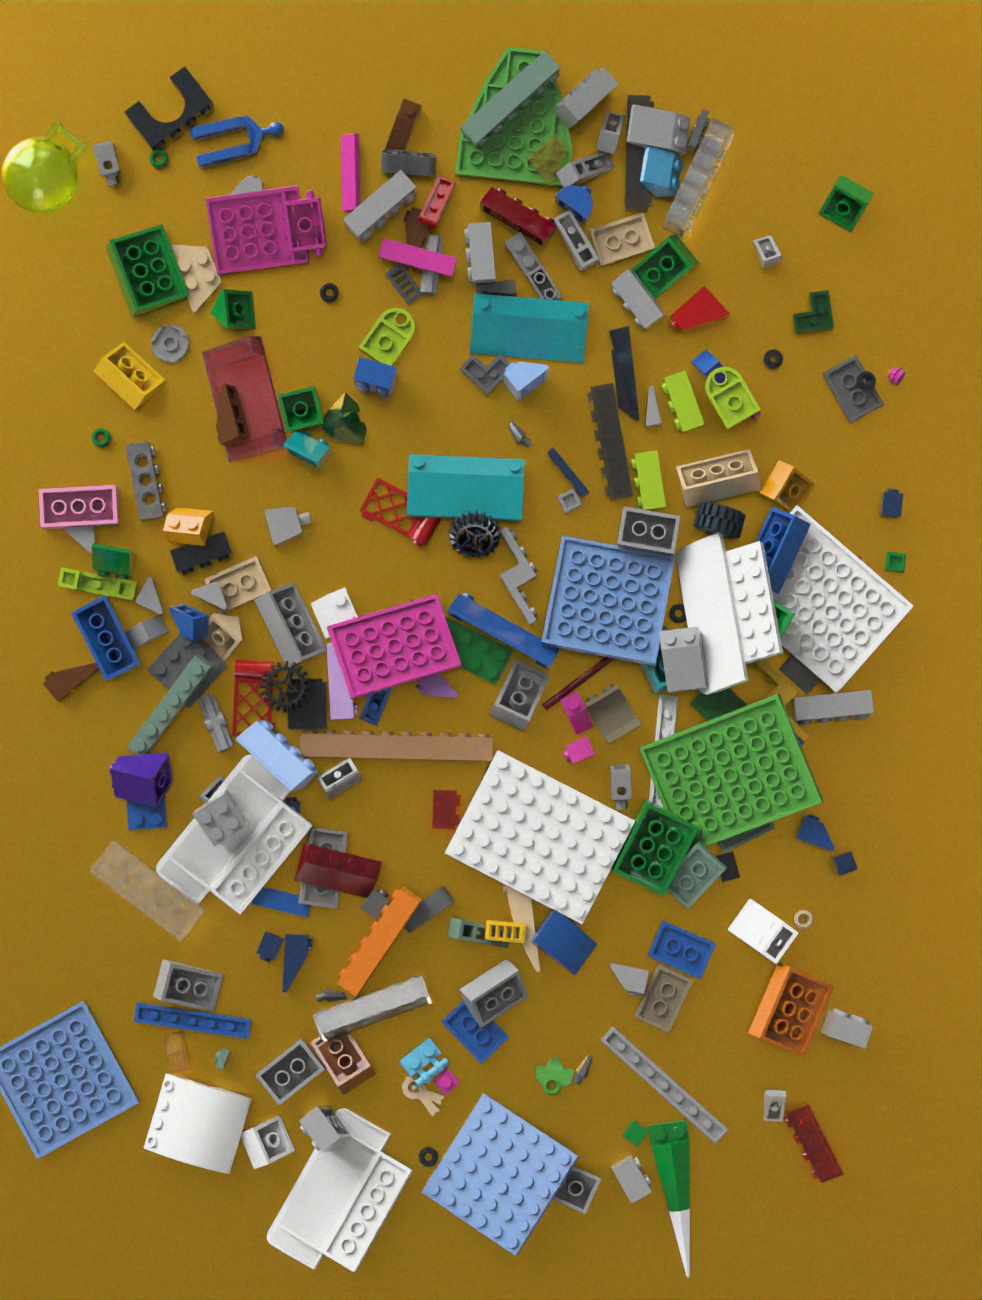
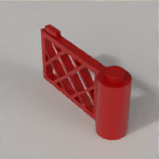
M377 477L359 510L362 512L361 516L369 521L375 519L413 539L411 543L420 548L423 545L427 546L441 518L416 517L414 521L412 519L414 516L398 518L395 508L405 505L407 507L406 497L408 493ZM379 483L387 487L388 494L377 496L376 489ZM400 493L403 495L405 502L394 506L392 495ZM389 497L392 507L381 509L379 499ZM377 501L379 511L371 513L365 510L370 502ZM393 509L396 519L386 521L382 512ZM410 518L412 525L407 532L401 529L399 521Z
M235 660L232 736H239L243 733L237 732V724L242 719L249 727L251 726L245 719V716L252 710L260 718L258 721H265L264 717L268 715L267 721L274 726L273 730H275V723L271 722L272 708L269 707L272 701L270 700L268 703H265L268 706V712L263 716L255 709L267 697V695L262 697L256 688L260 684H266L265 681L261 680V677L268 678V675L264 673L265 670L271 673V665L275 669L278 668L277 665H274V661ZM239 683H247L252 690L243 696L238 691ZM270 685V691H271L272 696H273V685ZM253 691L261 699L254 706L246 700V697ZM243 700L251 708L244 715L238 711V704Z

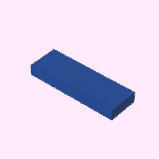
M262 887L252 900L254 905L304 917L309 916L311 905L299 904V895Z

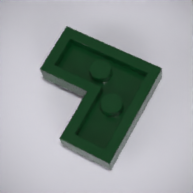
M829 290L810 292L811 312L793 314L795 334L834 328Z

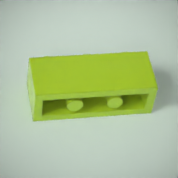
M686 370L665 377L663 379L664 383L661 386L664 394L669 396L670 401L667 403L670 412L675 413L676 419H674L677 431L681 430V433L684 434L704 427L705 424Z
M658 451L634 454L631 464L632 469L637 472L634 483L635 489H639L640 496L637 497L638 508L648 511L665 509L666 502Z

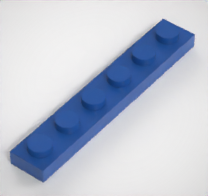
M139 1002L136 1003L134 1022L245 1039H249L252 1020Z

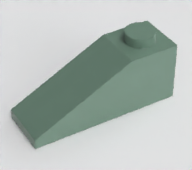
M451 917L448 937L504 948L509 946V942L485 940L486 924ZM493 926L492 936H495L496 926ZM500 927V936L503 937L504 928ZM508 929V937L511 936L512 929Z

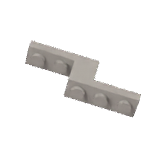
M505 527L500 530V533L519 564L501 574L500 577L528 624L532 625L537 621L535 617L538 615L532 606H527L525 601L528 599L522 590L518 591V588L536 578L535 573L537 569L532 562L528 563L525 556H527V553L522 545H517L515 540L518 538L512 529L508 530Z

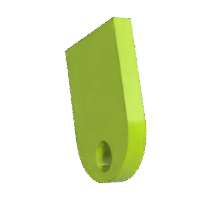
M400 308L386 310L378 318L358 348L376 361L393 366L414 335L415 323L412 316ZM398 315H405L407 321L405 324L400 325L396 322V317Z
M720 367L709 374L705 383V391L726 429L733 427L761 410L742 376L735 369ZM717 373H722L725 376L723 383L715 381L714 376Z

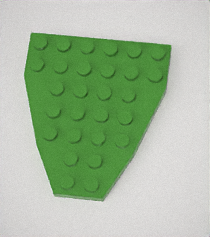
M507 47L484 82L468 119L544 51ZM549 81L544 85L546 87L544 91L539 95H533L530 98L532 101L525 108L521 106L517 110V115L509 121L507 119L502 123L504 126L497 133H491L488 136L490 139L483 146L479 144L475 147L461 132L455 175L563 187L556 172L572 161L573 147L568 127L554 113L558 109L556 105L562 100L557 81Z

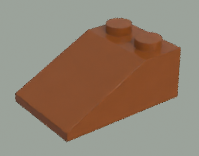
M343 1021L310 1042L343 1095L376 1074Z

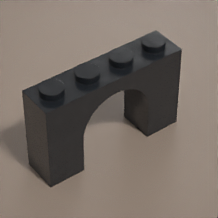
M185 66L170 77L171 82L185 100L184 111L178 119L168 123L159 122L148 113L140 101L124 111L126 117L153 151L164 148L169 139H175L180 136L181 130L185 127L193 126L197 122V118L201 115L206 116L209 114L214 106L211 99Z

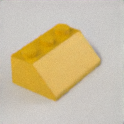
M125 342L103 356L93 371L134 410L144 404L165 382V379Z

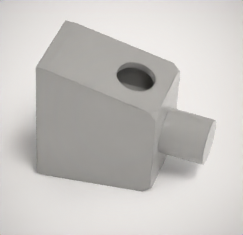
M108 141L93 145L100 175L106 176L108 186L119 184L117 173L121 172L114 142ZM108 161L112 163L111 169H106L105 164Z
M296 507L264 510L275 547L302 535L301 526L312 523L309 512L298 515Z
M629 764L610 765L612 800H616L617 810L628 809L627 799H632ZM624 787V790L620 792L618 788Z

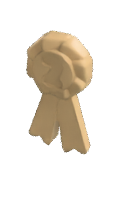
M419 1076L407 1077L402 1084L403 1094L409 1099L419 1098L431 1116H434L435 1112L440 1110L432 1101L441 1105V1100L444 1096L426 1090L425 1083L418 1087L415 1081Z

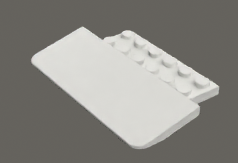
M718 532L680 548L676 554V562L688 628L698 626L702 634L707 688L699 689L702 694L709 695L748 681L746 664L783 653L764 544L758 541L725 551L723 534Z
M251 754L242 758L208 800L210 801L227 790L247 819V825L214 847L194 818L156 866L159 876L197 904L211 891L239 914L244 911L313 825L283 802V799L290 790Z
M341 1108L335 1114L352 1138L334 1152H321V1150L317 1151L316 1149L313 1151L267 1233V1240L272 1246L313 1270H316L322 1257L326 1255L352 1272H356L413 1170L382 1152L392 1135L391 1133L351 1110Z

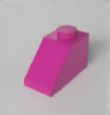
M578 691L560 700L576 735L594 727Z
M587 736L565 746L566 751H563L567 762L571 761L572 764L595 754Z

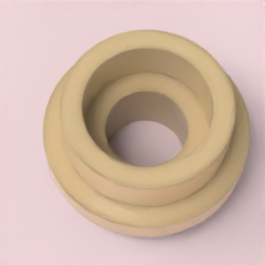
M800 910L794 916V923L800 929H807L813 924V916L807 910ZM801 916H806V923L800 922Z

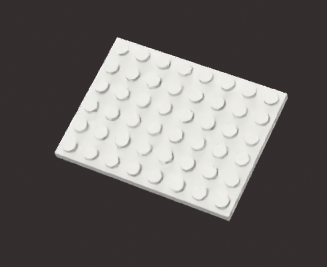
M796 505L789 514L795 515L811 525L780 593L772 592L773 599L795 613L781 639V644L838 693L914 606Z
M498 750L445 854L583 924L635 820Z

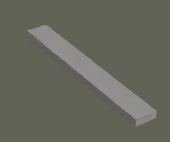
M614 1026L600 1040L715 1144L729 1130Z

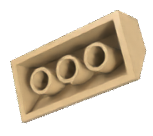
M750 449L676 466L686 507L696 506L701 502H711L761 490L759 473Z

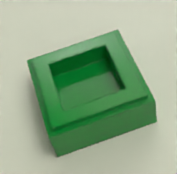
M887 551L884 571L904 573L906 553Z
M632 1120L622 1136L639 1147L649 1130Z

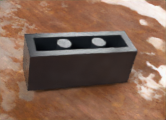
M224 531L207 537L205 546L187 544L170 550L177 572L183 575L193 573V569L201 567V569L212 566L211 562L219 560V563L230 559V555H233Z

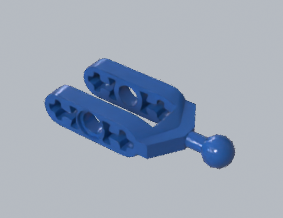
M247 115L193 127L190 129L192 140L247 128L250 140L249 144L198 155L196 157L198 167H207L257 154L262 137L269 134L280 136L284 131V126L282 123L275 121L269 127L260 128Z

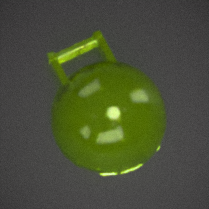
M57 120L43 137L28 138L18 143L7 155L2 169L3 185L8 196L15 204L31 212L52 211L61 207L69 200L75 190L78 180L75 161L85 151L88 144L85 141L81 142L63 126L60 120ZM57 131L77 147L72 154L62 144L51 139Z

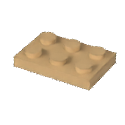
M644 212L589 230L601 267L655 249Z
M257 556L204 579L206 585L216 581L220 583L228 605L227 611L259 598L272 590ZM216 607L219 614L227 612L221 608Z

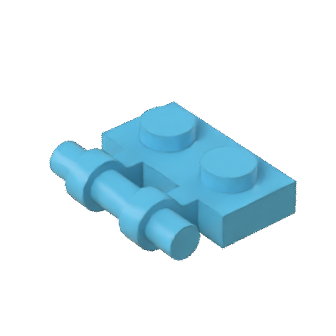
M430 1038L399 1061L410 1077L415 1073L419 1075V1078L415 1081L418 1087H421L424 1083L428 1084L433 1076L443 1072L444 1068L449 1064L446 1058H443L440 1062L436 1059L441 1052ZM430 1062L433 1067L425 1072L422 1068Z

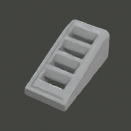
M650 386L648 390L646 428L660 426L662 423L654 386Z

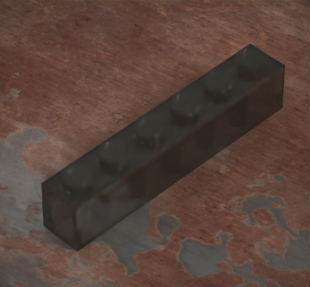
M628 95L625 212H648V207H652V196L648 195L649 190L640 182L645 148L627 142L632 105L654 108V101H651V96Z
M610 383L590 387V392L587 393L589 404H593L594 411H590L592 423L596 422L597 430H594L595 440L600 443V448L597 449L599 460L603 459L604 467H601L602 479L606 478L607 486H604L605 496L610 498V502L633 498L614 385Z
M413 976L408 981L394 983L383 990L377 989L372 994L358 996L349 1002L338 1003L333 1008L321 1009L316 1014H313L319 1036L324 1042L430 1004L432 1001L423 976Z

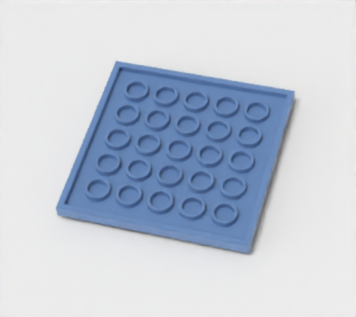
M562 535L541 645L655 666L675 556Z
M85 1001L80 1002L0 1047V1092L37 1159L139 1103L135 1092Z
M483 1093L422 1190V1193L513 1255L518 1256L580 1156Z

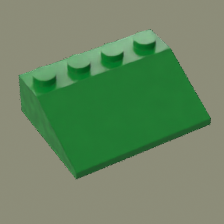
M163 224L109 240L106 249L132 317L153 311L189 296Z
M645 799L611 869L613 872L664 896L699 827Z

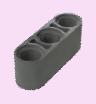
M385 149L381 153L380 170L387 173H398L402 170L405 174L433 176L436 172L437 155L428 152Z
M444 886L420 903L405 925L408 933H411L455 902Z

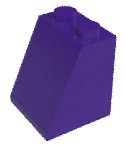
M167 753L119 756L110 766L109 772L112 777V788L117 798L157 807L173 783L170 759Z

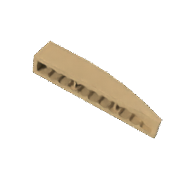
M502 883L503 894L507 893L513 921L527 924L525 943H522L536 972L540 971L538 949L531 942V939L536 934L531 898ZM516 927L519 936L520 927Z

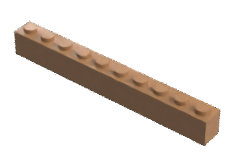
M305 730V733H300V755L303 757L492 761L493 738H489V734H478V737H470V733H458V737H451V733H439V736H431L429 732H420V736H412V732H401V736L393 735V732L385 731L381 735H374V731H362V735H355V731H343V734H335V730H324V734H316V730Z

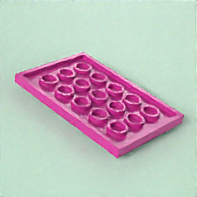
M437 594L327 626L350 699L461 667V662Z

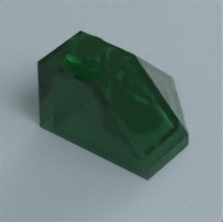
M343 393L327 411L322 425V429L334 440L355 444L364 443L367 430L365 423L360 421L358 404L347 393Z

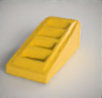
M487 920L485 940L525 943L527 924ZM493 925H496L495 936H492ZM501 926H504L503 937L500 936ZM509 926L512 927L511 937H508ZM516 927H520L519 938H515Z

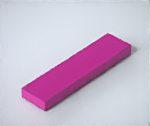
M357 133L341 136L342 211L344 212L353 211L360 205L359 134Z
M383 238L378 256L382 259L453 277L457 262L456 257Z

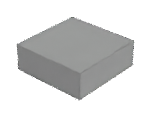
M574 488L557 496L565 514L583 506Z

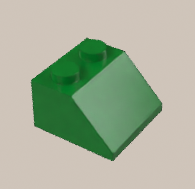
M841 174L819 214L852 232L874 193Z
M315 386L277 395L286 432L324 423Z

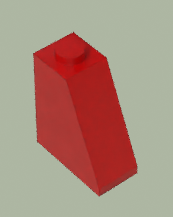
M704 285L670 315L669 319L671 320L670 325L676 331L680 330L683 333L725 320L729 317L730 313Z

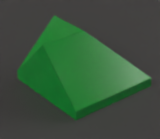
M221 290L210 313L225 328L256 329L252 291Z

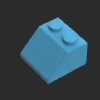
M646 146L640 182L656 197L677 196V190L680 187V172L683 169L682 160L673 152Z

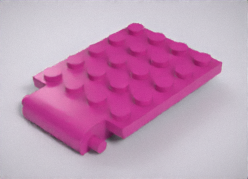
M299 185L206 198L217 274L309 262L308 249H314L315 256L323 255L322 248L327 247L321 197H315L314 190L306 191L307 198H300Z

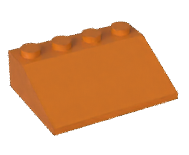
M778 962L748 1033L805 1057L834 986Z

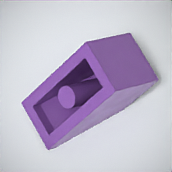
M440 673L416 680L418 683L416 688L422 695L426 693L428 696L458 697V694Z

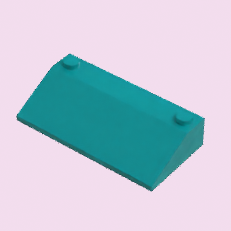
M474 293L470 354L493 356L501 354L505 357L584 363L589 303Z
M410 454L407 516L460 518L461 513L467 515L468 511H470L471 514H475L477 510L478 514L485 512L486 517L491 515L492 520L522 521L525 459Z

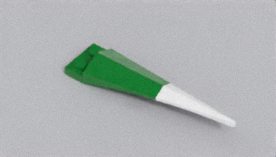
M687 1120L648 1124L651 1147L686 1276L689 1278L690 1140Z

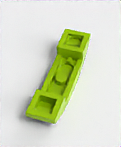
M61 567L58 580L59 587L132 601L134 600L137 584L136 581Z

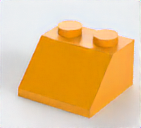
M779 460L759 493L770 502L790 513L796 505L801 508L815 483L794 466Z
M175 508L167 514L163 528L167 541L205 546L214 512Z

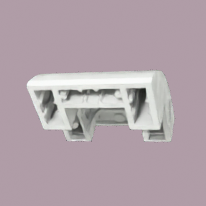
M166 1073L144 1149L187 1164L230 1174L252 1099L223 1088L207 1086L182 1076Z

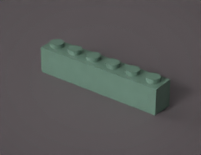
M544 51L460 127V131L475 147L479 144L483 146L490 139L488 136L491 133H497L504 126L502 123L507 119L509 121L517 115V110L521 106L525 108L532 101L530 98L533 95L542 93L546 88L544 85L549 81H555L560 76V66Z
M200 654L195 655L127 748L136 755L149 754L214 665Z

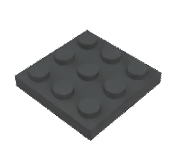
M179 633L149 666L147 671L170 690L195 655L200 654L212 663L214 667L185 704L190 709L228 665L200 640L190 641Z

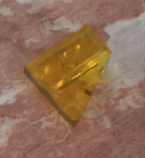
M556 133L526 157L548 186L553 183L568 147Z

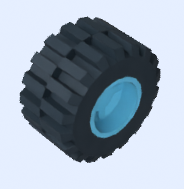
M701 502L694 526L698 530L712 535L719 532L723 534L724 538L737 539L741 536L746 515L737 509L725 505Z

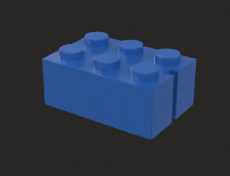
M359 357L353 380L358 391L363 393L374 391L377 393L376 396L387 399L388 396H393L398 371L395 366Z

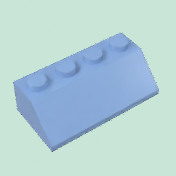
M520 361L515 364L513 362L505 368L504 385L514 398L520 401L548 379L549 367L544 364Z
M266 720L256 721L236 738L249 753L290 791L304 789L318 772L314 768L315 764L300 755L301 751L295 746H291L287 742V738L273 730L274 726Z

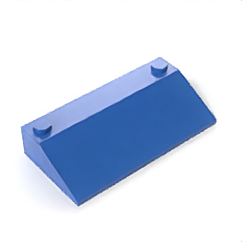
M459 593L447 610L448 615L464 624L467 621L530 656L534 663L547 670L550 669L560 651L557 647L541 645V638L474 602V597L467 593L463 595Z

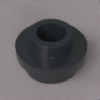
M326 283L320 289V296L325 302H333L338 298L339 290L336 285ZM327 290H332L333 295L327 296Z
M775 349L767 351L764 356L765 365L771 369L778 368L783 362L781 352ZM773 355L776 356L777 361L772 362L770 360V357Z
M862 372L857 377V385L861 390H871L876 384V378L871 372ZM868 378L869 384L865 385L863 379Z
M675 604L671 607L669 616L673 622L682 623L686 620L684 605ZM677 610H680L682 612L681 617H677L675 615V612Z
M426 1147L420 1151L419 1161L423 1166L431 1167L436 1164L438 1154L435 1149ZM427 1153L432 1155L431 1160L425 1159Z

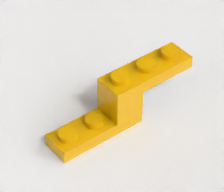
M764 659L751 662V666L758 672L761 670L766 675L764 678L771 685L774 683L777 685L765 698L779 693L785 706L798 693ZM790 718L796 735L804 742L809 735Z

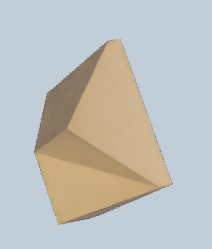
M214 613L208 620V637L201 638L200 640L223 662L245 640L241 636L239 617Z

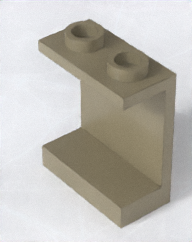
M613 684L604 688V693L600 696L594 694L587 698L588 703L585 704L608 744L641 725L640 720L636 717L622 694L619 685L614 687Z

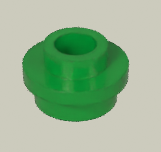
M162 149L152 151L149 156L150 163L155 168L165 167L169 160L167 153ZM161 156L163 159L161 162H157L156 157Z
M104 428L96 429L92 433V442L97 447H106L111 441L110 433ZM99 435L105 436L104 441L98 440Z

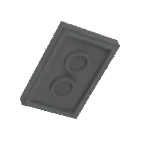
M856 355L822 374L850 424L884 405L875 387L868 391L861 390L858 387L857 377L860 373L865 372ZM864 378L863 383L865 385L869 384V379Z

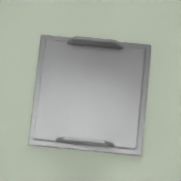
M791 655L779 668L806 694L821 680L794 655Z

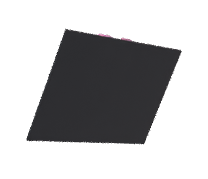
M733 852L716 856L727 867L721 874L722 882L740 878Z

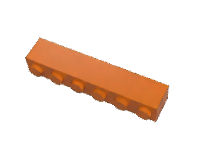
M405 887L394 891L390 897L392 902L389 906L386 904L380 912L382 915L380 920H375L369 930L372 932L368 937L364 936L359 943L361 948L358 953L354 952L348 960L350 962L347 969L344 967L337 976L340 978L337 984L355 997L360 994L422 902L420 897Z

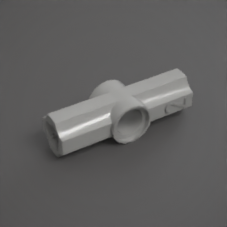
M427 235L425 249L442 254L443 237ZM423 270L420 293L437 295L438 273Z
M214 693L198 698L205 717L206 727L209 734L212 735L218 753L234 747L227 730V722L222 711L219 709Z

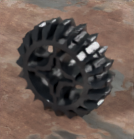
M476 510L475 514H471L470 511H468L467 515L461 513L460 518L456 517L450 525V544H452L453 550L457 549L458 554L464 553L465 558L471 555L472 559L475 556L481 559L483 554L488 557L489 552L494 553L495 547L499 545L501 538L500 527L497 525L496 520H492L491 515L486 517L485 512L478 514Z
M288 661L284 662V667H282L280 662H277V669L271 665L272 672L270 673L267 670L264 672L268 675V678L261 677V680L265 681L266 685L261 684L260 688H265L266 691L260 694L261 696H268L264 699V702L267 703L271 700L272 702L269 704V707L273 708L276 704L277 712L280 711L281 707H283V713H287V707H290L291 712H294V705L301 709L302 707L299 702L307 703L303 698L304 695L307 697L311 696L310 693L306 692V689H312V686H306V683L311 682V679H304L308 672L305 671L301 674L300 671L303 667L299 666L295 669V662L291 664V667H288ZM288 671L282 681L273 679L278 673ZM294 673L301 681V689L294 687L292 684ZM289 682V686L295 689V691L290 689L282 692L283 688L277 685V683L282 685ZM270 685L278 687L280 691L278 701L272 696ZM289 693L299 695L294 701L283 703Z

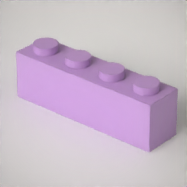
M327 643L331 720L355 719L354 715H358L357 703H354V699H350L332 643Z

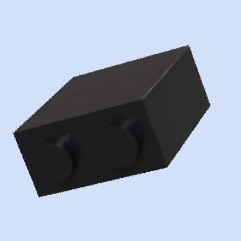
M292 679L293 686L301 689L300 679ZM311 679V682L306 683V686H312V689H306V692L310 693L311 696L307 697L304 695L303 697L307 703L305 704L300 701L301 709L294 705V712H291L290 707H288L289 730L328 729L327 683L322 682V679ZM287 683V690L295 691V689L289 686L290 683ZM289 693L287 695L288 702L294 701L299 695Z

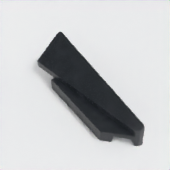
M629 326L609 331L614 350H611L618 408L626 412L637 422L640 420L631 339Z

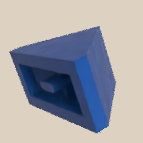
M704 350L691 361L706 380L713 370L723 367L719 360L707 350ZM717 373L714 379L717 383H723L725 376L722 373Z

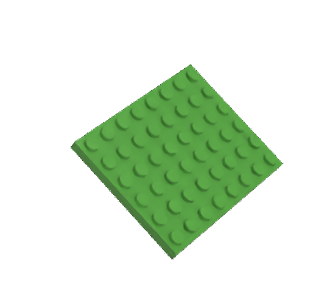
M779 693L639 748L663 807L699 827L687 853L698 841L705 847L824 801Z

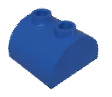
M583 184L581 187L570 185L557 193L555 203L565 211L571 210L574 217L585 226L590 220L592 198L591 190Z

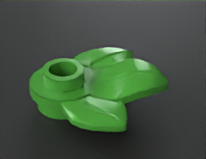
M553 1057L547 1063L546 1068L536 1066L535 1076L542 1084L546 1094L556 1095L562 1087L568 1086L571 1083L574 1070L563 1069L558 1057ZM550 1082H554L556 1084V1087L554 1089H550L548 1087V1084Z

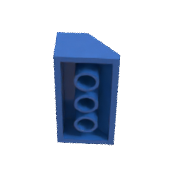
M773 507L756 542L761 541L764 544L772 592L779 594L811 524L795 515Z
M104 595L71 612L105 681L143 665L108 596Z

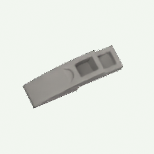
M521 232L504 242L514 261L540 299L558 300L562 298L559 290Z

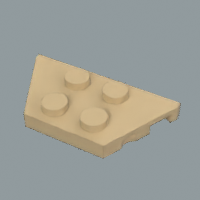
M170 244L189 293L187 299L193 313H196L200 306L222 284L219 274H217L208 247Z

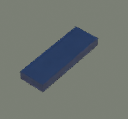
M554 448L549 450L548 456L581 497H586L589 494L588 489Z

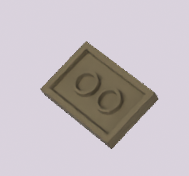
M658 964L634 1017L669 1033L693 980Z

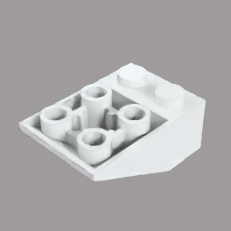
M752 899L747 901L727 929L774 964L778 963L799 933Z

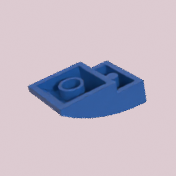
M557 910L551 911L531 939L533 944L573 975L577 974L597 946L587 934Z

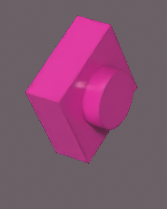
M448 1068L433 1080L445 1095L460 1082Z

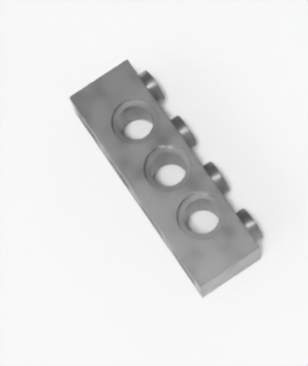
M149 441L125 445L140 521L145 522L165 518L164 513L167 512L165 501H161L160 494H163L162 484L157 482L156 475H159L158 465L154 464L153 457L156 456L154 445H150ZM147 458V466L140 467L138 465L139 460ZM146 476L152 478V482L148 486L142 484V479ZM154 495L155 502L151 505L146 504V497Z

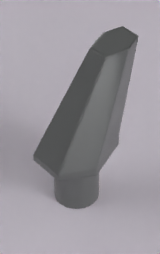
M511 421L509 429L517 445L521 442L529 447L532 440L525 437L526 433Z
M324 988L323 993L316 995L318 1002L326 999L328 1002L348 999L344 992Z
M587 1055L576 1070L577 1075L573 1081L574 1083L580 1085L583 1078H587L592 1062L591 1055Z

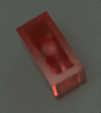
M434 790L432 828L456 829V825L459 826L460 814H456V806H460L461 795H457V791Z

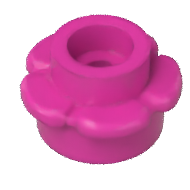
M902 367L893 368L889 373L888 377L891 384L895 383L898 385L904 378L905 372L901 370Z

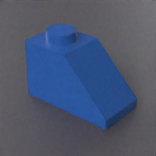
M187 604L170 607V613L182 636L190 641H199L201 638L208 637L209 615Z
M811 814L808 817L803 816L796 838L834 851L835 847L824 824L819 821V817Z

